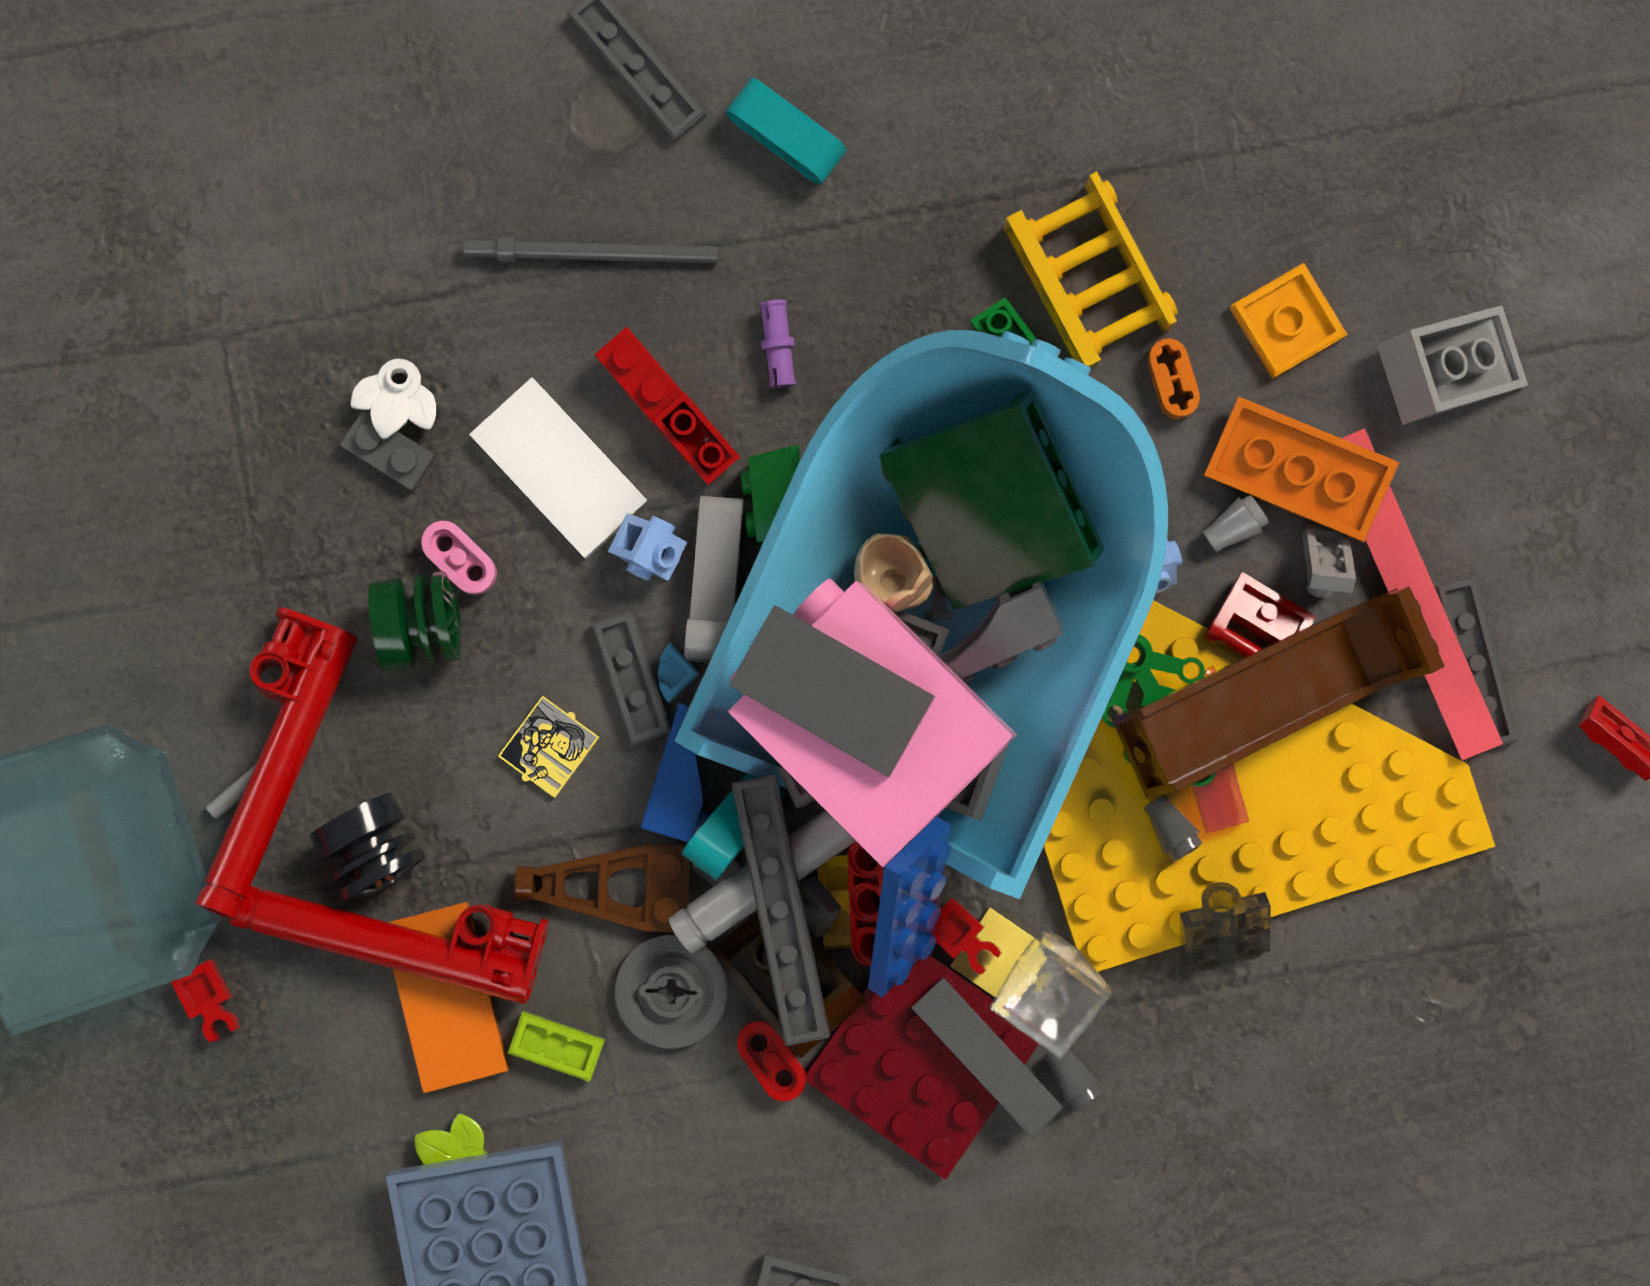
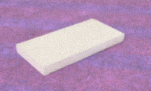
M533 377L469 434L585 559L589 558L619 530L626 513L635 515L648 503V500Z

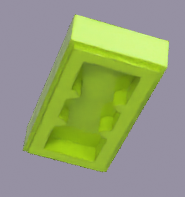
M523 1011L508 1054L590 1082L605 1039Z

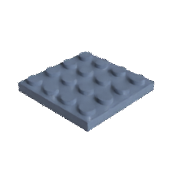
M562 1140L388 1171L386 1181L407 1286H589Z

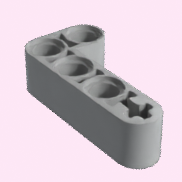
M714 496L700 497L690 619L687 620L685 636V659L687 661L710 663L736 605L744 499Z

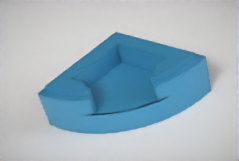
M670 642L660 657L657 672L661 693L669 704L701 675Z

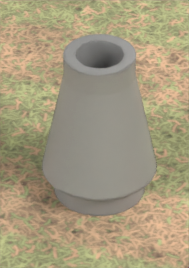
M1248 495L1242 500L1238 497L1202 533L1217 553L1225 547L1262 533L1261 528L1267 525L1269 521L1254 498Z

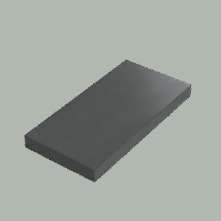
M776 605L770 611L729 684L734 689L887 777L892 775L936 697Z

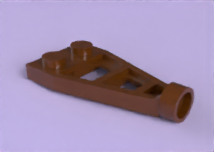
M647 844L535 868V866H517L515 900H538L642 931L674 932L669 923V918L681 909H686L689 904L691 861L681 854L686 845ZM632 867H639L645 871L647 875L646 900L641 906L631 907L617 903L610 897L608 881L614 872ZM595 871L599 875L598 897L594 900L570 897L565 892L566 877L574 872ZM536 875L543 881V886L538 892H535Z

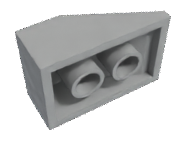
M1502 305L1412 329L1377 344L1402 425L1528 386Z

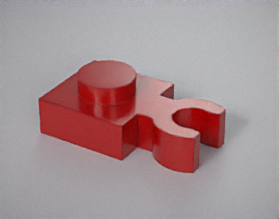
M954 897L941 909L940 917L935 924L933 936L936 937V942L950 956L956 959L962 951H965L968 954V962L971 968L979 974H984L987 969L978 961L979 952L981 950H989L997 958L1002 954L1000 948L995 943L982 941L977 937L985 926Z
M213 959L170 980L189 1019L202 1014L204 1018L202 1031L210 1043L220 1039L215 1030V1024L218 1020L225 1021L231 1032L240 1028L237 1016L231 1011L225 1010L222 1005L223 1002L231 999L232 995Z

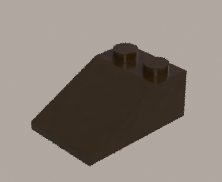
M757 911L711 951L784 1041ZM810 934L828 1027L831 1033L866 1003L867 1000ZM823 1039L789 1045V1047L802 1058Z

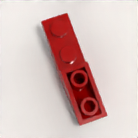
M627 326L594 354L597 360L621 386L624 393L707 485L740 458L725 438L689 396L677 386Z

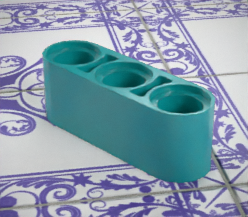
M755 78L749 79L725 110L726 116L736 126L817 185L823 184L847 152V148L839 139Z
M746 773L740 781L758 777ZM780 789L781 797H782V800H783V798L786 796V793H784V792ZM733 790L695 833L681 853L715 881L718 880L744 848Z

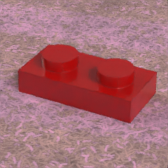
M1598 695L1587 704L1578 727L1585 732L1592 742L1602 745L1613 754L1625 769L1635 772L1644 781L1649 780L1650 736L1603 697Z

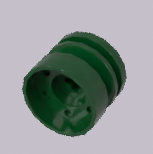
M445 571L432 574L431 590L426 577L423 574L416 575L413 585V596L408 595L406 587L400 578L370 583L368 606L371 632L377 657L383 671L415 667L417 647H422L423 653L431 665L438 664L440 646L446 661L460 660L461 612L457 596Z

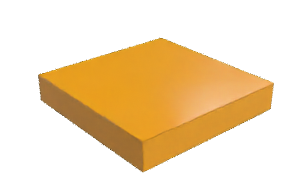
M1304 263L1229 307L1272 380L1348 335Z

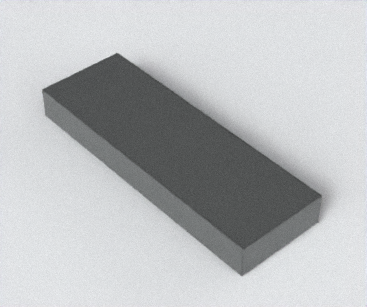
M628 611L592 623L591 626L631 746L669 734L671 726L633 612Z

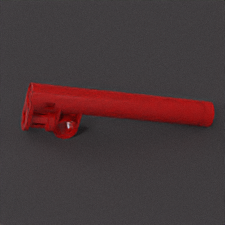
M282 607L278 608L275 614L280 620L271 641H265L260 654L252 660L249 669L250 677L259 693L266 698L282 703V707L205 878L204 883L206 884L204 888H201L194 903L207 911L232 920H236L242 907L241 901L243 898H246L358 641L354 635L341 628ZM279 667L283 670L281 678L275 683L269 684L261 681V676L266 669Z
M250 886L246 898L242 899V907L236 920L230 919L231 926L246 930L251 928L252 931L524 1005L527 1004L532 992L549 928V920L542 918L539 924L515 918L512 912L495 908L489 904H478L468 907L461 912L456 923L453 938L449 939L266 889L262 891L259 887ZM476 912H481L489 918L490 929L485 936H478L471 930L470 919ZM514 933L526 935V936H529L530 938H526V937H523V936L515 935Z

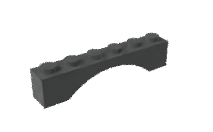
M1037 582L1032 584V586L999 595L990 612L975 631L956 647L938 657L967 683L973 680L980 670L993 666V668L1004 667L1015 661L1017 654L1031 648L1039 651L1053 645L1058 640L1057 637L1063 634L1062 620L1044 583Z

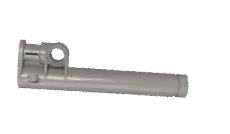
M826 810L789 835L798 880L856 842ZM748 864L688 904L686 909H681L669 918L672 930L690 953H695L705 946L708 940L712 941L757 910Z

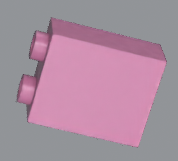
M829 578L803 601L793 615L936 696L892 775L887 777L745 694L728 712L882 867H885L921 830L939 815L1017 734L867 585L855 581L844 592ZM736 672L732 675V677L730 678V681H732V679H733V677L735 676Z

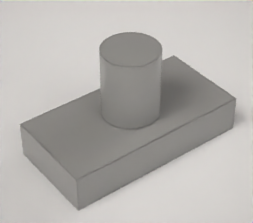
M1306 524L1302 540L1308 578V592L1318 598H1328L1332 595L1333 591L1352 593L1356 582L1350 537L1322 525Z

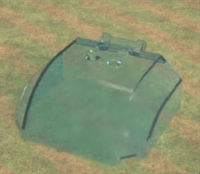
M110 724L0 755V1014L9 1038L190 976L209 937L213 934L220 920V915L194 904L201 888H204L206 884L204 883L206 873L166 752L152 745L148 746L124 734V731Z

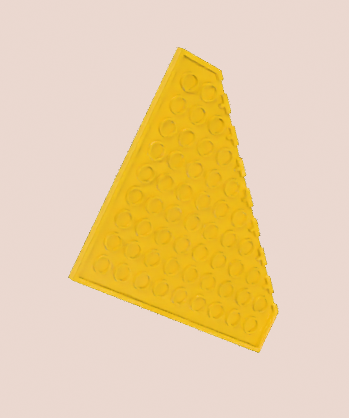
M1153 600L1139 634L1150 642L1154 652L1180 659L1188 657L1197 658L1203 663L1205 671L1211 665L1216 670H1219L1243 658L1219 642L1212 644L1205 640L1203 636L1208 628ZM1133 647L1129 655L1128 663H1133L1138 659L1139 653L1135 647ZM1193 662L1186 663L1183 667L1184 676L1188 679L1195 678L1198 674L1197 665ZM1150 669L1161 686L1178 690L1189 684L1181 681L1177 674ZM1351 703L1217 771L1214 779L1205 786L1189 785L1177 792L1166 794L1170 802L1200 831L1198 837L1203 843L1199 848L1176 862H1173L1168 854L1163 855L1149 816L1144 810L1145 806L1163 795L1145 797L1131 763L1127 762L1123 756V744L1116 728L1106 725L1101 718L1043 849L1083 975L1086 976L1495 847L1467 763Z

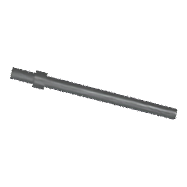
M498 236L497 240H464L463 251L464 257H494L498 259V262H516V258L718 263L719 248L718 246L516 241V237Z

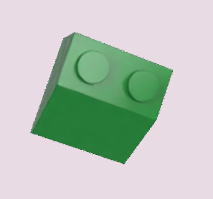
M799 445L788 446L748 457L749 469L741 470L743 495H752L754 510L745 512L748 538L756 537L758 547L763 545L801 460Z

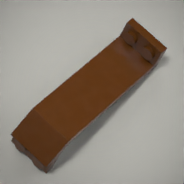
M1410 586L1399 590L1396 588L1337 612L1147 705L1123 711L1111 717L1145 797L1148 798L1177 792L1377 690L1403 680L1434 673L1445 667L1439 654L1438 645L1432 638L1423 618L1421 606L1414 597Z

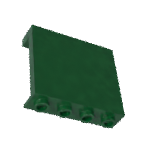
M1032 390L1016 395L1007 406L901 443L899 438L893 439L879 455L882 473L886 480L892 483L899 497L902 515L907 521L911 522L918 537L919 550L924 558L929 560L936 574L937 587L940 593L947 597L952 610L998 597L1007 592L1017 591L1032 586L1034 583H1042L1093 567L1104 550V546Z

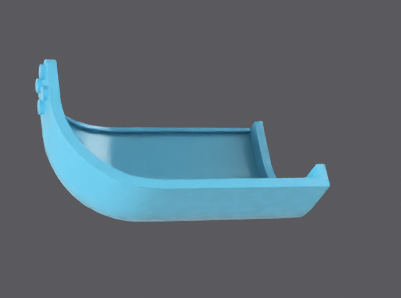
M947 330L915 339L880 359L846 390L818 427L797 466L675 742L697 755L758 778L777 774L779 786L787 788L777 769L781 765L728 712L744 695L729 686L731 683L730 678L740 667L773 606L776 605L793 615L803 601L829 578L845 592L855 582L854 564L856 555L861 546L872 535L878 533L906 535L919 549L918 537L912 524L902 515L899 497L892 483L886 480L881 470L879 455L893 439L899 438L901 443L1007 406L1016 395L1032 390L1104 546V550L1093 567L1043 582L1062 620L1063 634L1057 637L1058 640L1053 645L1039 651L1031 648L1017 654V659L1001 668L990 666L980 670L973 680L966 683L1017 736L1008 745L982 821L946 807L937 816L951 824L948 844L951 845V852L945 864L990 889L1020 899L1154 600L1162 573L1167 544L1168 501L1166 483L1157 450L1145 425L1136 412L1118 394L1089 376L1090 367L1067 357L1063 361L1058 358L1061 350L1047 342L1034 339L1032 345H1029L1030 342L1008 331H1004L1002 336L998 337L971 330ZM925 559L932 575L936 576L929 560ZM933 585L927 600L916 607L901 611L924 619L925 613L932 609L933 593L936 585ZM946 597L947 611L953 613V620L924 619L949 629L940 655L956 647L975 631L990 612L997 597L956 610H952Z

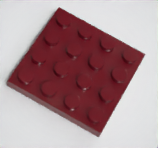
M929 955L925 960L919 959L911 967L906 980L899 986L895 984L883 997L869 990L867 984L861 993L867 1002L838 1026L806 1072V1081L946 1180L999 1102L911 1006L943 977L1024 1065L1036 1050L1044 1035Z

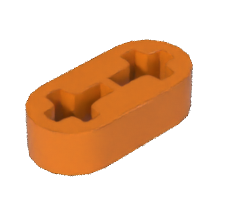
M1172 338L1162 339L1156 342L1149 351L1147 357L1149 373L1162 412L1167 417L1175 420L1185 419L1198 407L1200 401L1199 389L1184 345ZM1162 349H1167L1169 355L1176 354L1178 357L1172 364L1173 376H1170L1165 363L1158 364L1157 359L1162 354ZM1174 382H1177L1181 395L1188 394L1190 400L1184 405L1185 410H1180L1178 404H1170L1169 399L1174 395L1172 384Z

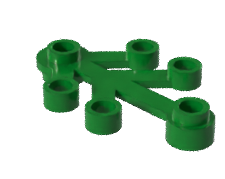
M1139 634L1134 644L1139 653L1138 659L1133 663L1126 662L1110 701L1102 715L1103 722L1110 727H1115L1113 722L1107 718V711L1112 706H1119L1122 712L1128 710L1125 705L1134 678L1143 692L1140 706H1144L1176 691V689L1159 685L1150 669L1177 674L1181 681L1190 684L1203 678L1205 673L1203 663L1197 658L1188 657L1180 659L1154 652L1150 642ZM1193 662L1197 665L1198 674L1195 678L1188 679L1184 676L1183 667L1186 663ZM1123 747V756L1127 762L1131 763ZM1216 772L1191 785L1200 787L1209 784L1214 779Z

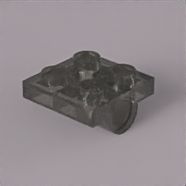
M1217 882L1207 886L1203 891L1201 908L1180 913L1181 959L1186 973L1198 969L1208 971L1215 969L1222 963L1238 959L1252 960L1263 953L1270 952L1271 905L1265 892L1241 897V894L1233 885ZM1223 908V909H1227V910H1229V911H1226V912H1216V911H1214V910Z

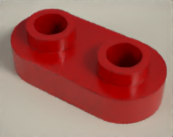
M756 1020L746 1024L741 1029L737 1039V1049L744 1062L767 1094L773 1099L790 1101L798 1097L806 1083V1073L800 1061L790 1047L785 1046L784 1041L769 1022ZM756 1034H762L767 1039V1046L762 1050H756L751 1045V1038ZM781 1070H788L791 1072L793 1080L788 1085H781L776 1080V1074Z

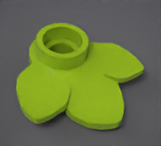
M464 1114L457 1115L450 1132L428 1130L418 1133L414 1139L416 1152L424 1165L488 1154L484 1150V1133L482 1128L476 1121Z

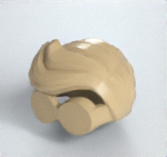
M879 533L872 535L861 546L856 555L854 564L855 581L867 585L892 611L898 612L916 607L929 597L933 589V575L920 550L906 535L899 536Z

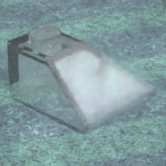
M1043 925L1018 957L990 1005V1009L1061 1059L1111 998L1113 990L1077 948Z

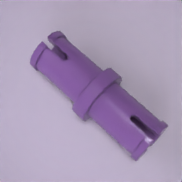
M786 300L761 302L759 304L762 312L765 340L761 341L762 351H766L770 378L769 387L777 389L795 386L796 380L791 348L795 347L794 338L789 335L786 311L787 302Z

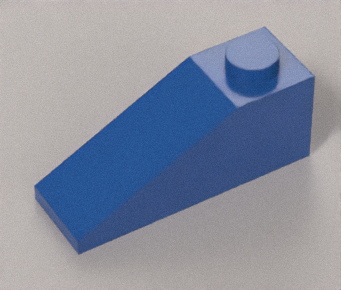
M679 703L641 828L689 842L709 818L710 812L703 810L705 797L698 755L675 742L690 708L685 704Z

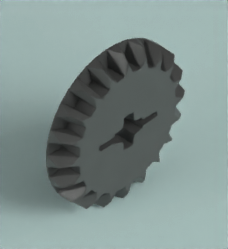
M676 935L657 936L637 946L621 965L615 984L617 1009L626 1027L640 1040L661 1048H682L706 1037L723 1016L728 998L726 974L717 957L707 946H703L693 954L690 953ZM668 979H676L677 987L696 991L697 993H684V995L677 996L675 1003L671 1004L667 1003L666 995H662L660 992H648L646 989H659L660 987L667 986Z

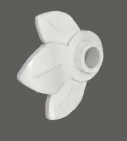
M393 359L388 361L381 367L378 375L362 379L355 386L352 393L351 407L357 410H371L372 424L381 439H387L394 435L407 423L408 419L415 425L430 430L435 422L436 402L434 396L421 385V375L418 368L408 360ZM396 373H403L407 376V380L403 384H396L391 378Z

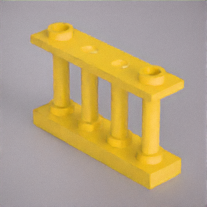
M1097 171L1089 175L1085 184L1088 195L1036 221L1032 218L1027 220L1022 210L1006 217L1003 226L1072 359L1087 365L1091 370L1095 369L1101 361L1098 354L1102 353L1103 347L1154 321H1157L1160 329L1165 333L1171 330L1176 323L1175 315L1178 313L1168 292H1161L1115 206L1118 203V198L1114 188L1108 180L1102 182ZM1097 209L1108 229L1107 232L1056 258L1052 255L1046 257L1039 244L1043 241L1044 235ZM1117 246L1128 267L1127 269L1076 295L1065 293L1059 281L1063 278L1062 273ZM1135 283L1137 284L1148 304L1146 307L1095 333L1092 330L1086 332L1079 319L1082 316V310Z

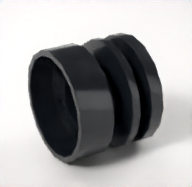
M392 793L380 795L356 806L322 825L309 836L322 862L343 857L346 863L331 876L334 883L353 875L355 881L339 891L344 902L356 897L371 896L405 878L417 864L426 858L421 848L404 855L401 854L400 850L416 839L413 833L392 837L390 830L405 818Z

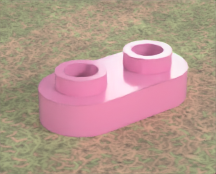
M438 521L427 527L422 536V549L425 555L441 571L447 573L449 579L457 587L472 595L483 594L493 587L497 578L495 563L457 525L449 521ZM443 537H451L453 541L451 549L445 552L440 551L439 541ZM475 566L481 567L483 570L482 578L478 581H471L468 575L470 569Z

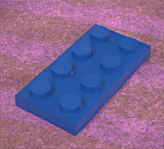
M937 816L884 867L868 989L881 997L895 984L897 986L901 985L908 977L911 967L919 959L925 960L931 954L936 944V937L933 935L935 924L941 914V907L938 906L939 897L946 883V877L943 876L944 866L951 852V845L948 844L951 824Z

